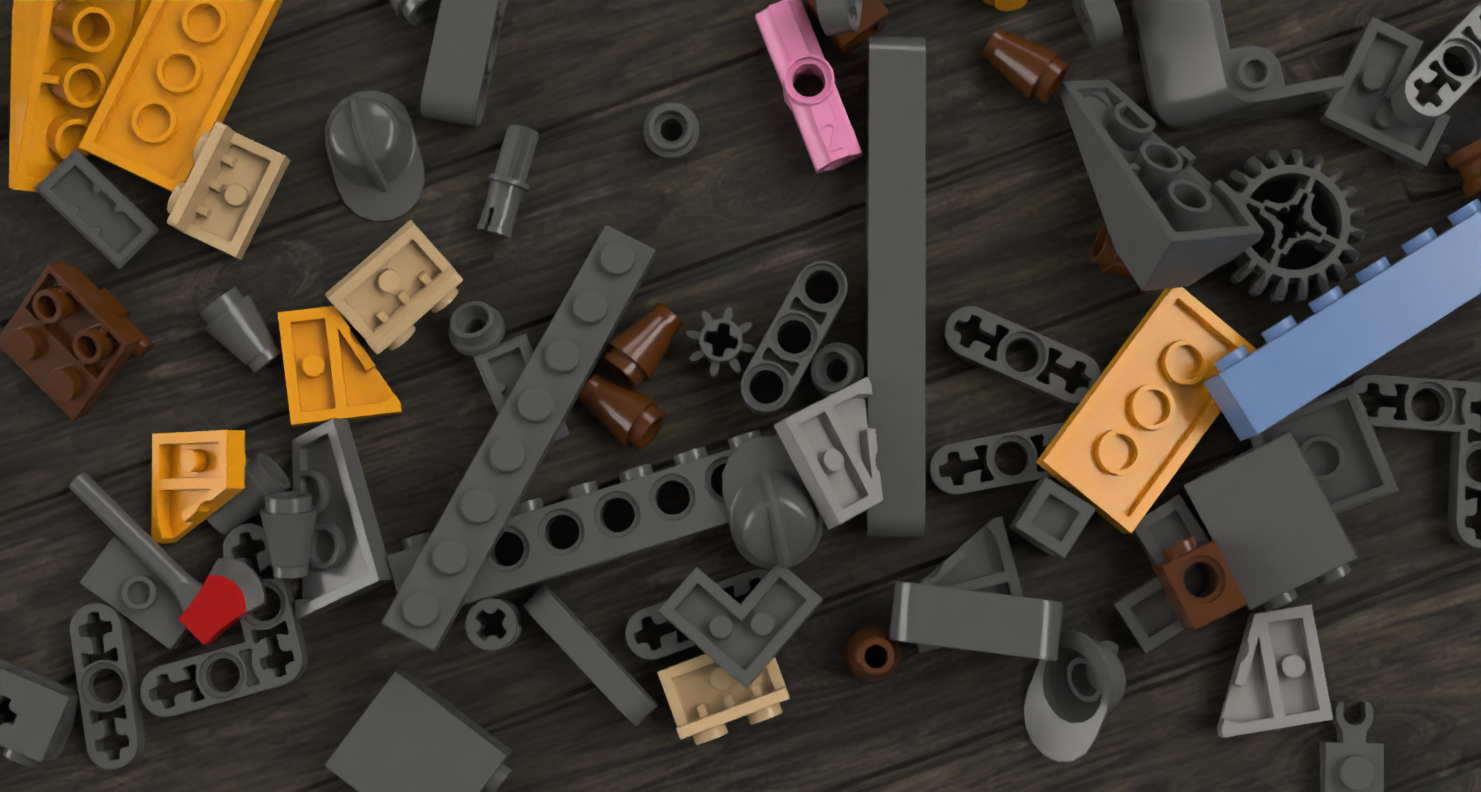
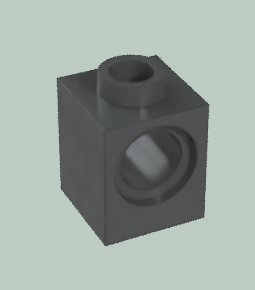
M1045 477L1037 480L1007 529L1054 559L1066 558L1096 508Z

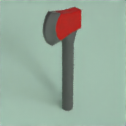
M86 472L79 474L70 483L69 488L170 588L183 610V614L178 620L203 645H211L237 621L267 604L262 580L256 571L244 562L231 558H218L205 583L202 584L189 575Z

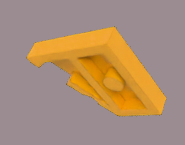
M335 306L277 312L292 427L322 424L332 418L354 420L402 414L401 402L387 385L375 364L360 345Z
M244 430L152 434L151 537L157 543H176L245 489L246 454Z

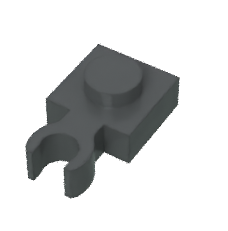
M1333 701L1331 703L1333 715L1331 722L1337 730V741H1320V792H1384V743L1366 742V733L1371 727L1374 717L1372 705L1370 702L1359 701V718L1354 723L1349 724L1343 716L1344 702Z

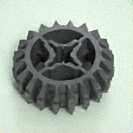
M1271 150L1265 155L1264 164L1256 157H1251L1244 162L1245 174L1233 170L1226 177L1229 187L1237 193L1265 232L1261 238L1262 247L1259 255L1251 246L1221 265L1225 266L1232 260L1237 265L1238 269L1230 277L1231 282L1234 284L1239 283L1247 276L1252 278L1249 286L1250 295L1258 296L1269 285V296L1272 302L1279 303L1284 300L1287 290H1289L1295 302H1302L1307 299L1309 288L1319 296L1329 290L1328 279L1335 282L1343 280L1347 273L1342 263L1352 264L1358 260L1360 254L1348 243L1363 240L1366 232L1359 227L1351 226L1350 222L1364 216L1365 209L1358 206L1348 207L1346 201L1357 193V187L1347 186L1342 191L1337 187L1335 182L1342 177V169L1335 168L1327 175L1321 173L1324 165L1323 156L1316 155L1306 166H1303L1301 150H1292L1288 154L1285 163L1278 150ZM1270 184L1294 186L1292 194L1286 197L1284 202L1280 204L1267 199L1260 203L1250 198L1253 192L1262 186ZM1313 199L1322 209L1327 228L1316 222L1312 216L1311 204ZM1293 209L1289 216L1291 219L1289 228L1294 233L1283 239V242L1280 243L1283 237L1281 233L1283 224L1278 220ZM1290 248L1299 249L1304 252L1312 249L1321 253L1319 259L1311 267L1305 269L1290 270L1277 267L1280 259L1288 254Z

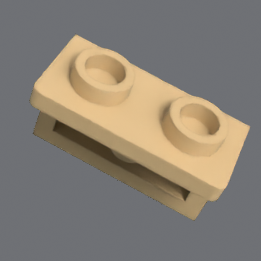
M217 121L211 132L206 131L199 138L192 156L195 165L186 183L180 182L169 198L167 212L170 215L167 219V224L194 239L242 260L291 160L275 150L234 132L229 126Z
M409 220L325 295L378 355L387 347L390 350H394L404 344L415 332L416 327L413 324L429 310L436 313L450 304L457 296L458 289L456 287L463 281V278L414 222Z
M707 654L697 656L657 672L676 722V730L680 740L693 736L696 745L727 734L728 730L725 723L747 715L750 725L783 713L780 702L790 699L775 657L748 689H745Z

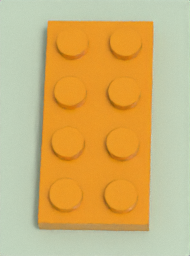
M152 0L78 147L97 158L170 192H173L180 182L186 183L195 165L192 156L199 138L206 131L211 132L217 121L223 123L283 0Z
M1183 287L1164 289L1037 459L1036 463L1076 496L1096 508L1095 511L1121 533L1131 534L1221 412L1203 382L1219 373L1214 362L1242 345L1246 347L1249 353L1256 350V348Z

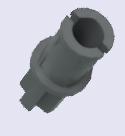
M518 124L510 125L507 128L495 172L488 173L486 178L491 182L476 229L500 237L502 235L501 237L507 239L512 238V231L524 191L529 192L531 187L526 183L539 138L538 132Z

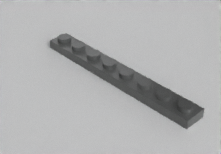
M605 225L382 621L384 627L434 653L438 651L596 366L606 344L612 337L656 257V249Z

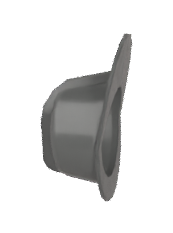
M376 90L357 92L343 99L332 110L325 126V145L337 189L344 203L358 216L375 222L393 221L407 214L419 201L425 184L424 164L410 116L405 106L392 95Z
M758 436L742 443L729 456L722 473V489L732 538L738 552L751 564L765 569H772L774 565L778 564L783 569L799 564L815 551L822 537L823 519L780 437Z
M1074 629L1061 630L1057 661L1039 660L1027 690L1023 709L1025 727L1031 741L1044 756L1057 762H1073L1086 755L1095 743L1106 715L1119 705L1126 691V675L1123 664L1117 655L1119 645L1110 640L1097 641Z

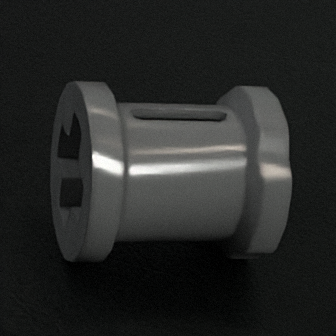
M489 598L479 601L470 609L466 616L465 628L467 636L474 645L483 650L494 651L510 647L519 639L523 631L521 623L522 613L514 603L507 599ZM503 611L506 615L502 621V626L507 630L505 636L494 634L487 637L484 631L487 629L488 623L483 618L484 614H498Z

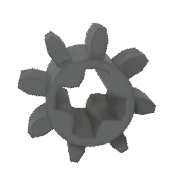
M731 307L725 310L723 318L714 320L704 310L701 312L705 324L702 331L691 330L687 331L686 334L689 340L700 343L701 347L700 350L692 354L690 361L692 364H697L706 359L711 364L710 375L713 379L718 376L720 367L730 366L735 374L740 375L741 367L737 360L741 354L752 356L756 353V348L751 344L743 343L742 339L743 336L749 334L753 329L752 323L746 322L738 327L732 322L733 312ZM720 330H727L730 332V341L737 344L736 349L727 348L723 353V357H717L714 355L712 345L706 342L707 338H717Z

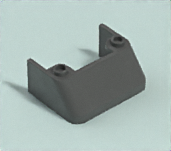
M1129 0L1151 112L1155 121L1168 131L1187 132L1318 108L1344 87L1342 75L1285 85L1281 65L1277 57L1268 49L1254 45L1230 49L1220 0Z

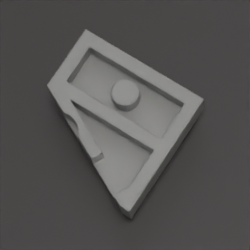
M868 377L773 425L828 530L883 501L881 476L875 463L878 452L876 429L868 428L865 398L872 395V385Z
M1312 604L1280 608L1269 612L1250 613L1217 725L1218 736L1226 738L1333 720Z

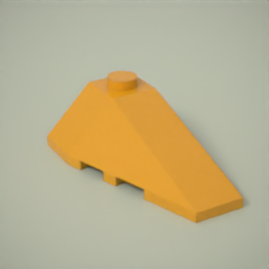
M14 0L11 39L9 188L37 192L34 188L72 151L78 149L87 157L88 153L78 146L152 0Z

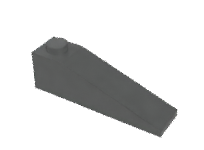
M1109 79L1062 82L1058 91L1114 249L1142 291L1190 286L1260 241L1265 232L1237 193L1223 180H1219L1214 184L1209 182L1192 166L1196 157L1184 146L1174 149L1153 132L1155 120Z

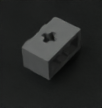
M0 658V746L5 747L3 756L11 761L30 767H36L38 762L42 763L60 758L81 710L78 690ZM11 701L9 709L18 714L16 720L8 722L10 713L2 709L4 702Z

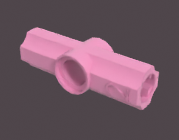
M782 0L769 5L765 10L756 14L755 19L783 87L784 100L793 112L816 173L832 171L845 166L861 157L863 153L835 86L833 69L823 56L802 0ZM809 74L819 78L824 84V89L816 96L806 97L796 92L793 83L800 76Z

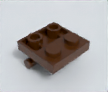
M63 260L46 266L0 334V348L73 421L88 415L131 354L136 359H140L152 349L154 343L129 319L131 312L107 288L99 289L76 265L68 266Z

